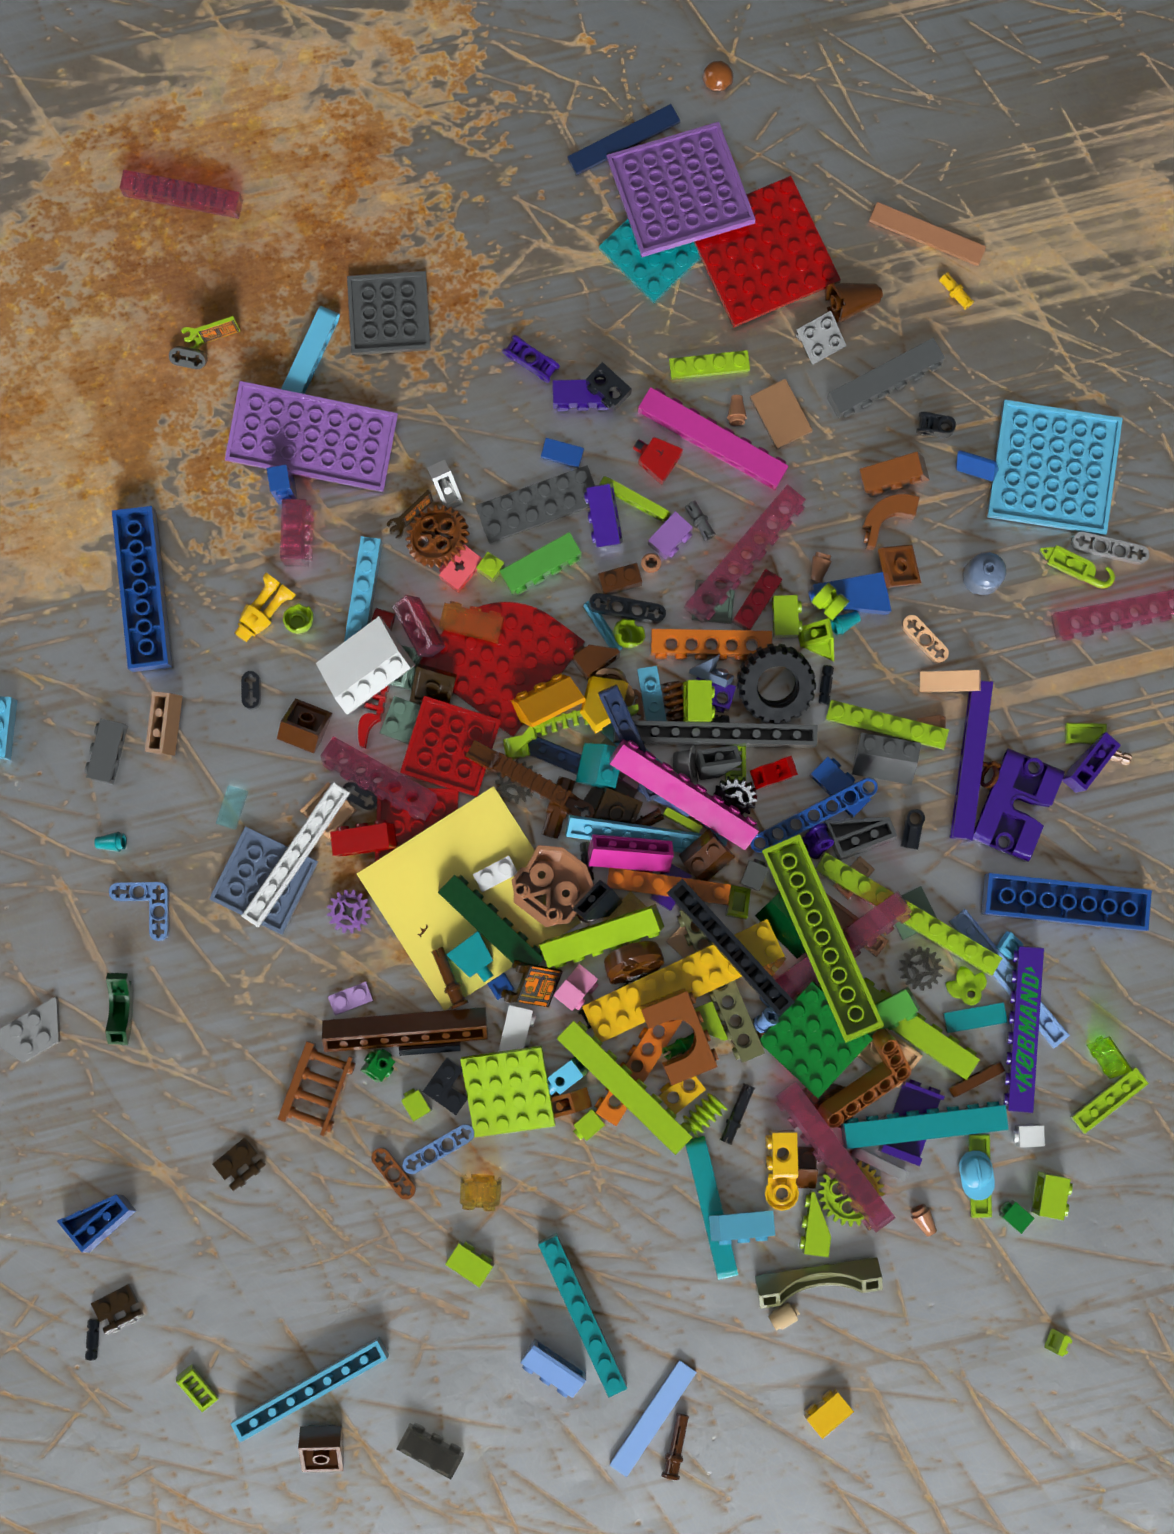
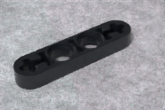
M595 593L588 602V607L592 612L658 624L666 616V610L660 604L608 594ZM596 599H600V603L606 604L607 600L610 601L608 610L605 609L607 605L601 604L599 607H596V603L593 602ZM620 602L623 606L622 611H615L612 608V603ZM632 606H640L642 614L635 615L632 612ZM655 609L661 614L658 618H655V614L648 613L647 617L644 616L646 611L654 612Z

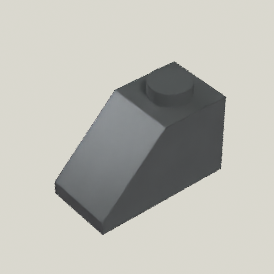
M737 745L698 750L695 764L699 779L706 780L720 778L739 766L742 761Z

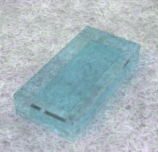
M228 785L216 824L234 830L237 829L248 791Z

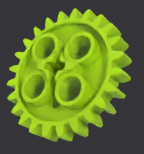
M842 1159V1166L835 1162L834 1170L829 1167L827 1168L830 1173L829 1175L822 1174L826 1179L825 1182H819L823 1189H819L817 1192L823 1194V1197H820L818 1201L825 1202L821 1208L823 1210L829 1209L826 1213L828 1217L834 1214V1222L840 1218L841 1225L848 1221V1225L852 1227L853 1221H855L860 1226L862 1219L868 1223L867 1216L870 1215L872 1218H875L873 1211L880 1212L877 1204H884L879 1199V1196L885 1195L884 1192L879 1191L880 1188L884 1187V1184L877 1183L881 1176L874 1177L873 1175L876 1170L868 1171L870 1165L865 1164L862 1167L861 1160L856 1165L853 1159H850L849 1164ZM854 1173L860 1175V1181L857 1184H852L850 1181V1177ZM835 1183H841L842 1191L838 1194H834L832 1191ZM864 1183H867L866 1187L854 1192V1197L847 1195L839 1202H835L836 1198L848 1194L849 1188L855 1190ZM869 1192L870 1199L867 1202H861V1193ZM846 1201L852 1203V1209L849 1212L842 1210V1205Z

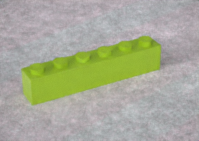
M654 904L547 939L539 946L547 967L555 966V969L567 965L566 962L571 960L574 963L582 961L589 954H592V957L604 953L603 950L608 948L611 951L619 949L626 942L632 944L641 941V938L648 936V938L660 935L664 924L657 905Z

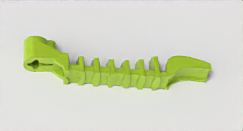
M638 704L627 707L631 716L639 711ZM573 710L568 714L562 713L560 716L553 717L535 727L529 726L521 736L503 739L505 756L512 759L530 756L528 744L532 740L537 739L536 733H541V736L548 735L547 726H551L552 732H558V723H562L563 729H568L569 720L573 721V726H579V717H582L580 710ZM583 718L584 725H589L588 722Z

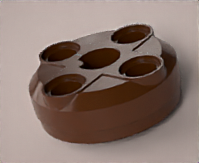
M653 941L628 944L613 951L604 960L605 971L610 984L634 982L659 970L665 963L659 945Z

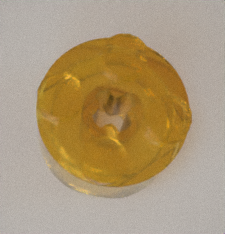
M471 1174V1178L466 1179V1175L461 1176L459 1203L462 1204V1209L474 1210L476 1207L483 1208V1211H495V1207L501 1204L502 1178L499 1177L498 1180H494L495 1176L488 1174Z

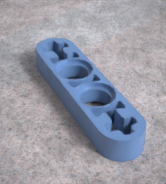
M463 1124L407 1156L403 1161L404 1171L408 1174H415L469 1143L474 1138L473 1127L469 1124ZM462 1128H465V1130L470 1129V1138L462 1137L459 1139L461 1144L458 1145L456 1138L452 1134L456 1132V1136L462 1133ZM445 1138L452 1139L454 1143L453 1148L449 1150L444 1149L442 1141ZM426 1149H434L436 1156L433 1160L425 1158L424 1152ZM420 1153L421 1159L426 1164L422 1166V1162H419L415 1166L416 1170H413L412 1168L408 1169V1160L411 1159L412 1161H415L419 1159L417 1154Z

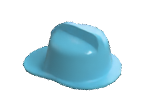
M967 1152L959 1163L963 1190L969 1198L984 1200L993 1193L995 1188L992 1163L983 1152Z

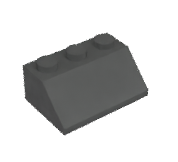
M860 733L857 739L852 775L912 785L921 743Z

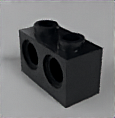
M603 362L586 378L587 390L593 395L597 394L602 399L601 402L608 409L612 408L616 411L631 395L632 388ZM601 377L606 382L598 385L595 383V379ZM612 391H617L620 393V396L612 398L609 394Z

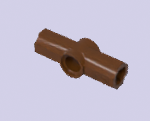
M559 776L556 785H561L563 789L573 792L576 781ZM549 802L546 812L547 817L541 834L558 839L567 813L561 810L559 805Z

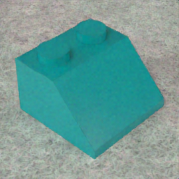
M584 743L575 783L602 789L607 787L615 790L620 770L610 765L609 758L617 747L606 744Z

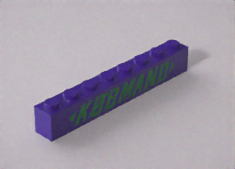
M1017 946V950H1013V962H1016V969L1012 970L1011 982L1015 983L1014 991L1010 992V1003H1013V1011H1009V1023L1012 1024V1029L1007 1035V1044H1010V1052L1006 1053V1064H1009V1073L1005 1072L1004 1080L1005 1085H1008V1090L1003 1096V1105H1006L1008 1111L1033 1113L1044 959V948Z

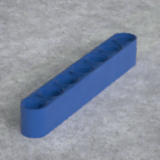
M866 777L757 833L750 844L751 848L755 852L761 853L762 850L790 839L858 804L877 792V781L872 777ZM870 781L874 784L875 788L872 792H866L863 789L865 782ZM847 791L855 792L856 799L851 802L845 799ZM828 801H836L838 809L835 811L829 810L827 808ZM810 810H817L820 813V818L812 820L809 817ZM793 819L801 821L802 827L800 829L792 828L791 821ZM776 828L782 829L784 836L780 839L773 836V830ZM756 838H763L766 842L765 847H757L755 845Z

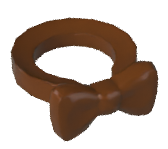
M996 761L983 762L984 769L981 774L980 785L984 788L993 787L999 778L1001 764ZM992 768L993 777L988 783H985V775Z

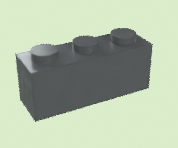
M100 718V723H97L95 726V743L92 742L90 746L91 759L85 766L86 778L114 785L128 729L127 725Z

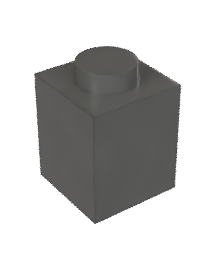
M755 858L754 861L749 860L740 884L760 891L768 871L765 862Z

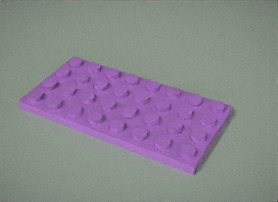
M240 381L225 461L264 469L287 465L290 472L294 475L383 492L398 413Z

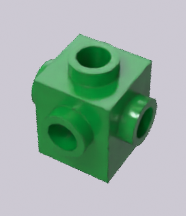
M385 1049L370 1051L364 1059L365 1064L360 1071L375 1082H382L385 1077H389L393 1072V1065L396 1061L391 1058L392 1055Z

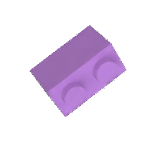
M675 511L648 540V545L665 560L669 556L672 558L679 551L678 546L682 542L686 543L692 537L693 527Z

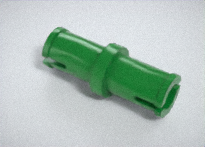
M694 1032L685 1038H678L675 1043L662 1049L663 1054L670 1051L664 1057L670 1060L679 1054L687 1052L693 1043Z

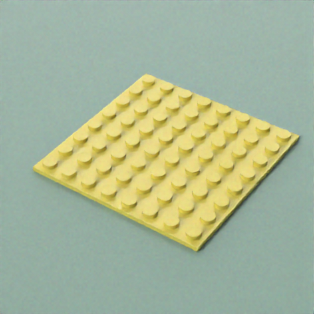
M494 786L357 873L444 1011L450 1008L452 1003L448 994L444 992L446 986L431 951L437 950L439 957H441L438 948L443 947L445 954H447L478 931L438 893L454 875L459 877L461 874L469 882L467 886L472 891L477 889L484 896L482 901L487 905L489 903L493 904L499 910L497 913L502 919L506 917L514 924L511 928L516 933L521 931L529 938L526 942L531 947L536 945L541 949L539 945L543 941L563 935L581 923L576 915L569 924H556L549 927L542 925L514 903L512 886L514 876L484 892L481 891L473 876L474 873L507 856H510L518 872L521 867H527L535 852ZM541 871L538 876L540 879H543L546 874L544 871ZM546 895L536 898L546 906ZM426 925H427L428 928L426 929V931L424 932V934L421 935V938H420V936L417 935V934H421V932H422L420 928L425 929V928H426ZM481 933L480 935L493 959L487 965L493 976L487 981L483 982L477 973L472 977H468L447 956L457 983L460 982L462 985L461 990L464 998L512 968L513 963Z

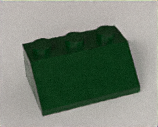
M779 891L755 917L760 922L768 919L776 938L798 959L806 951Z

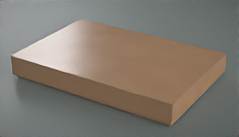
M786 379L750 396L776 449L812 433L813 430Z

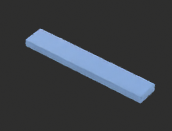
M679 1359L609 1465L625 1477L629 1475L697 1373L693 1368Z

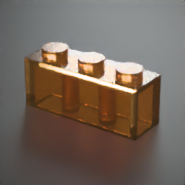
M450 601V604L444 603L439 623L441 630L499 643L504 623V617H501L500 613L489 611V614L481 612L480 608L470 606L469 609L461 607V603Z

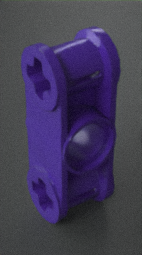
M516 335L512 336V341L507 348L502 350L506 357L534 373L546 383L550 382V377L554 371L560 368L556 361L545 356ZM528 356L536 357L533 362L526 361Z

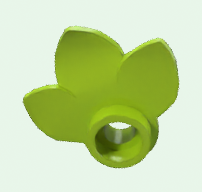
M960 966L957 971L956 981H948L945 984L947 991L952 997L962 999L967 1005H976L981 1000V992L985 989L987 980L983 972L974 975L969 968ZM968 992H974L975 996L973 998L968 997Z

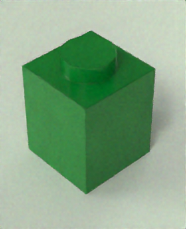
M1011 1200V1202L1007 1201L1000 1209L1001 1213L999 1216L1020 1234L1035 1219L1014 1200Z

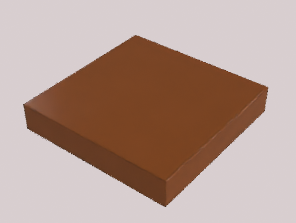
M912 544L878 549L886 588L921 583Z

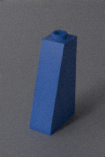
M883 572L829 582L837 589V594H842L849 600L843 611L887 615L891 612ZM828 582L812 585L811 590L808 591L810 602Z

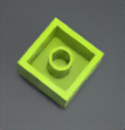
M1038 1171L1031 1212L1043 1217L1064 1220V1217L1069 1213L1067 1199L1068 1195L1072 1193L1073 1184L1070 1183L1071 1179L1061 1175Z

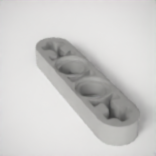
M1078 532L1071 539L1072 547L1084 553L1137 565L1143 564L1149 558V550L1139 544L1087 532ZM1083 537L1084 542H1090L1093 539L1091 545L1084 543L1082 546H1079V542L1076 540ZM1097 541L1105 543L1104 551L1096 549L1095 543ZM1117 545L1124 547V555L1119 556L1115 553ZM1139 550L1144 555L1140 560L1134 554H1131L1129 558L1127 557L1129 552L1137 553Z

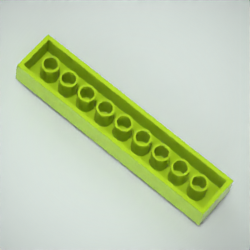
M799 834L762 850L845 1043L884 1027L801 835Z

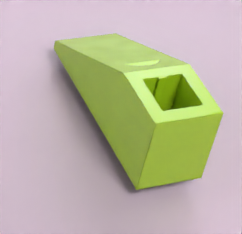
M810 1190L809 1195L805 1196L804 1207H807V1215H803L802 1228H805L804 1236L800 1237L799 1248L802 1249L803 1254L829 1258L831 1235L816 1194L813 1190Z

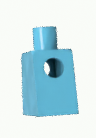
M574 1056L547 1078L550 1094L552 1095L556 1091L558 1094L563 1093L584 1077L589 1070Z

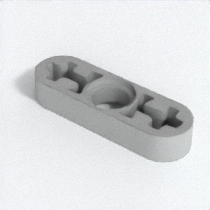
M854 1148L851 1156L902 1181L906 1180L909 1173L860 1148Z

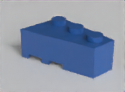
M116 1194L93 1204L91 1207L59 1219L57 1222L81 1252L90 1253L133 1215L136 1210L124 1195Z

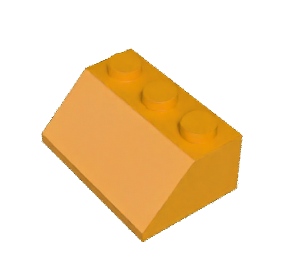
M562 673L551 677V681L547 683L541 682L536 684L534 689L529 692L523 691L518 693L516 698L511 700L520 722L531 727H535L586 701L571 677L562 675Z

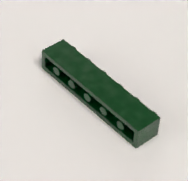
M461 874L459 877L454 875L440 889L438 893L512 963L514 960H519L527 964L539 965L543 961L542 951L536 945L531 947L526 942L529 938L521 931L516 933L511 928L514 924L506 917L503 919L497 915L499 910L493 904L489 903L487 905L482 901L484 896L477 889L472 891L467 886L469 882Z

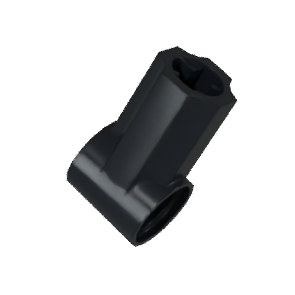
M912 809L905 814L900 847L918 850L922 826L925 821V815L921 810ZM912 813H917L920 817L917 824H913L910 821Z

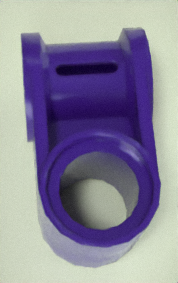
M824 823L813 826L802 838L811 859H818L834 844V840L829 837L828 828Z

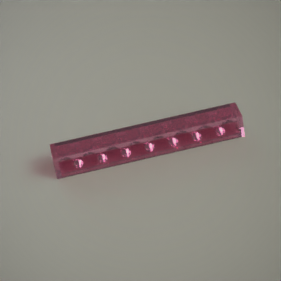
M899 891L893 893L842 930L854 958L861 954L860 949L864 946L869 948L878 941L876 938L883 933L886 936L895 929L893 925L899 921L903 924L911 918L910 913L913 910ZM808 956L774 979L794 1001V997L802 993L811 982L817 981L819 984Z
M794 1081L775 1095L777 1107L781 1112L785 1110L790 1116L787 1119L794 1129L798 1127L801 1131L800 1138L805 1145L810 1144L814 1149L812 1152L813 1156L819 1163L822 1161L827 1168L824 1171L831 1180L835 1178L839 1183L837 1189L843 1197L847 1195L852 1201L849 1205L856 1214L860 1212L863 1216L862 1223L867 1230L870 1231L872 1229L876 1233L894 1220L896 1217L798 1083Z

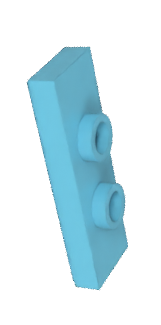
M657 666L637 669L646 721H667Z

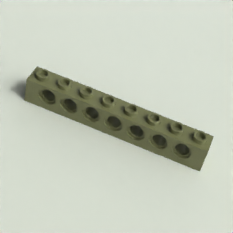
M682 910L678 911L680 915L676 917L680 927L685 926L688 934L684 936L688 946L693 945L695 952L700 951L698 943L701 939L708 940L709 946L713 945L701 931H692L690 928L692 921ZM735 980L725 984L722 988H716L708 992L711 1001L717 1003L719 1010H716L720 1021L725 1022L727 1028L724 1031L728 1041L732 1040L735 1046L732 1048L736 1060L740 1059L743 1063L765 1054ZM727 995L733 999L730 1007H724L722 1004L723 997ZM737 1014L740 1016L741 1022L738 1026L731 1025L730 1018L732 1015ZM747 1034L749 1038L748 1043L740 1045L738 1043L739 1035Z

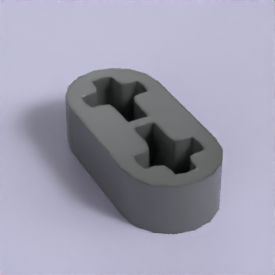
M176 346L169 352L170 362L177 366L201 369L208 361L206 353L198 349ZM180 351V355L186 356V358L183 357L177 360V356H174V354ZM197 355H199V359H201L202 362L197 364V361L194 359H190V357L195 358Z

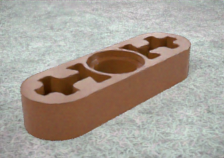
M386 1148L376 1149L371 1156L373 1164L400 1198H412L416 1192V1186ZM377 1152L386 1154L384 1159L387 1163L390 1160L393 1162L385 1171L382 1169L385 1166L383 1161L378 1162L376 1160L378 1157ZM394 1167L399 1170L400 1175L397 1179H391L388 1176L390 1168ZM403 1176L406 1179L402 1181L403 1184L411 1186L410 1195L407 1193L402 1194L403 1187L400 1184L396 1187L394 1184L399 1182Z

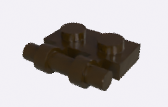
M243 1138L212 1165L224 1180L232 1175L234 1181L229 1184V1187L235 1191L237 1188H242L247 1184L246 1181L253 1175H258L261 1172L260 1169L266 1163L262 1159L256 1163L252 1160L258 1153L249 1141ZM244 1164H247L249 1169L240 1175L237 1170Z
M130 1284L91 1303L99 1322L108 1319L109 1325L103 1327L105 1335L112 1332L116 1333L121 1330V1327L129 1323L132 1325L137 1322V1319L144 1316L141 1309L133 1311L131 1307L138 1303V1300ZM124 1310L126 1316L117 1320L115 1314Z

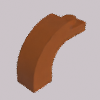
M896 494L879 501L870 510L862 526V529L869 530V532H865L863 543H866L865 549L870 551L875 549L880 526L885 520L892 517L913 520L916 516L920 497L909 494Z

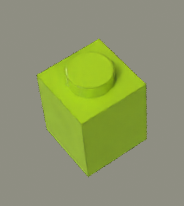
M487 551L476 568L478 573L494 583L500 575V570L505 568V564Z
M412 1088L403 1094L405 1098L401 1101L413 1122L432 1111L420 1089L415 1091Z
M591 1108L573 1124L575 1127L573 1132L580 1140L584 1138L588 1141L605 1126V1123Z

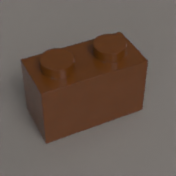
M637 563L598 573L602 594L612 595L642 586Z

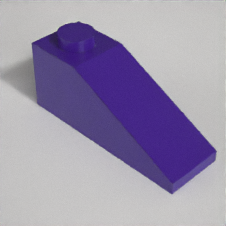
M1104 732L1063 776L1062 781L1075 793L1086 791L1121 745L1107 732Z

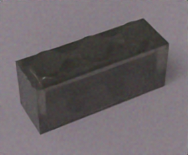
M409 1423L396 1450L450 1480L464 1456V1453L461 1452L462 1448L454 1443L449 1445L443 1442L444 1439L440 1435L427 1433L425 1428L418 1423H414V1425Z

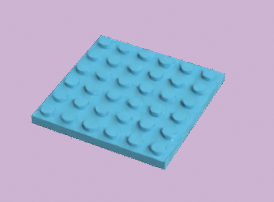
M1004 400L995 456L999 470L991 484L987 517L1106 535L1123 418Z

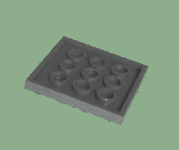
M426 271L347 276L352 355L431 350Z

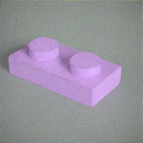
M367 982L328 996L334 1015L374 1001Z

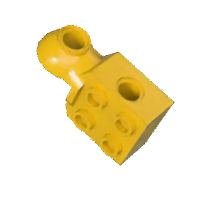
M769 1130V1135L765 1136L766 1148L769 1149V1156H766V1168L770 1170L765 1197L768 1204L775 1210H789L796 1204L799 1196L796 1179L798 1178L797 1132L794 1130ZM784 1147L786 1149L785 1155L778 1157V1149ZM779 1188L786 1189L787 1194L784 1198L776 1196V1191Z

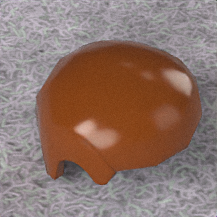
M713 61L704 69L703 81L706 87L712 91H724L733 83V71L725 62Z

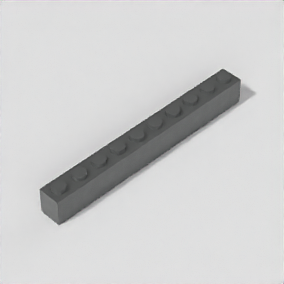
M633 720L644 744L737 745L814 748L817 746V725ZM613 727V743H620Z

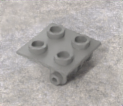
M831 311L796 329V337L799 341L801 340L812 365L846 347V343Z

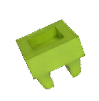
M1051 1328L1044 1348L1063 1357L1068 1354L1066 1348L1068 1343L1072 1344V1339L1062 1332Z

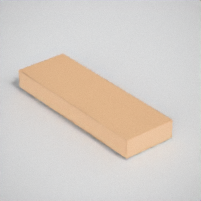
M980 670L920 672L921 693L981 691Z

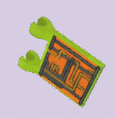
M234 316L198 328L184 327L181 332L183 334L190 332V336L184 338L185 342L195 341V346L190 348L199 349L204 343L240 332V328Z

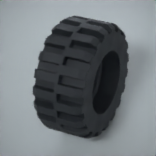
M772 643L767 644L766 648H756L757 652L746 656V662L743 661L740 666L741 671L737 675L739 696L745 708L755 718L759 717L766 723L773 721L774 724H780V721L783 720L785 723L791 722L792 717L796 716L798 718L802 715L801 711H807L810 707V700L813 701L815 697L813 693L816 690L814 671L805 656L791 646L786 647L785 644L774 646ZM771 667H786L793 673L795 678V686L792 692L787 697L777 701L767 700L762 697L757 685L762 673Z

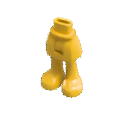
M267 572L263 575L265 584L263 590L251 605H245L239 619V627L234 632L245 642H248L251 636L255 637V635L266 629L272 623L270 618L278 607L286 600H292L296 596L295 593L283 584L281 585L279 581ZM278 589L277 594L275 595L273 600L262 612L260 610L262 606L269 599V597Z

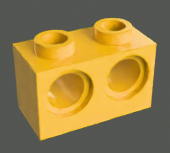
M696 1076L691 1078L695 1083L691 1090H686L683 1087L684 1081L673 1086L668 1082L660 1089L661 1093L658 1096L675 1114L706 1090ZM672 1091L677 1092L679 1095V1099L675 1103H670L667 1099L668 1094Z

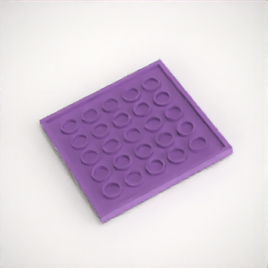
M719 122L607 155V161L641 257L755 223L753 211Z

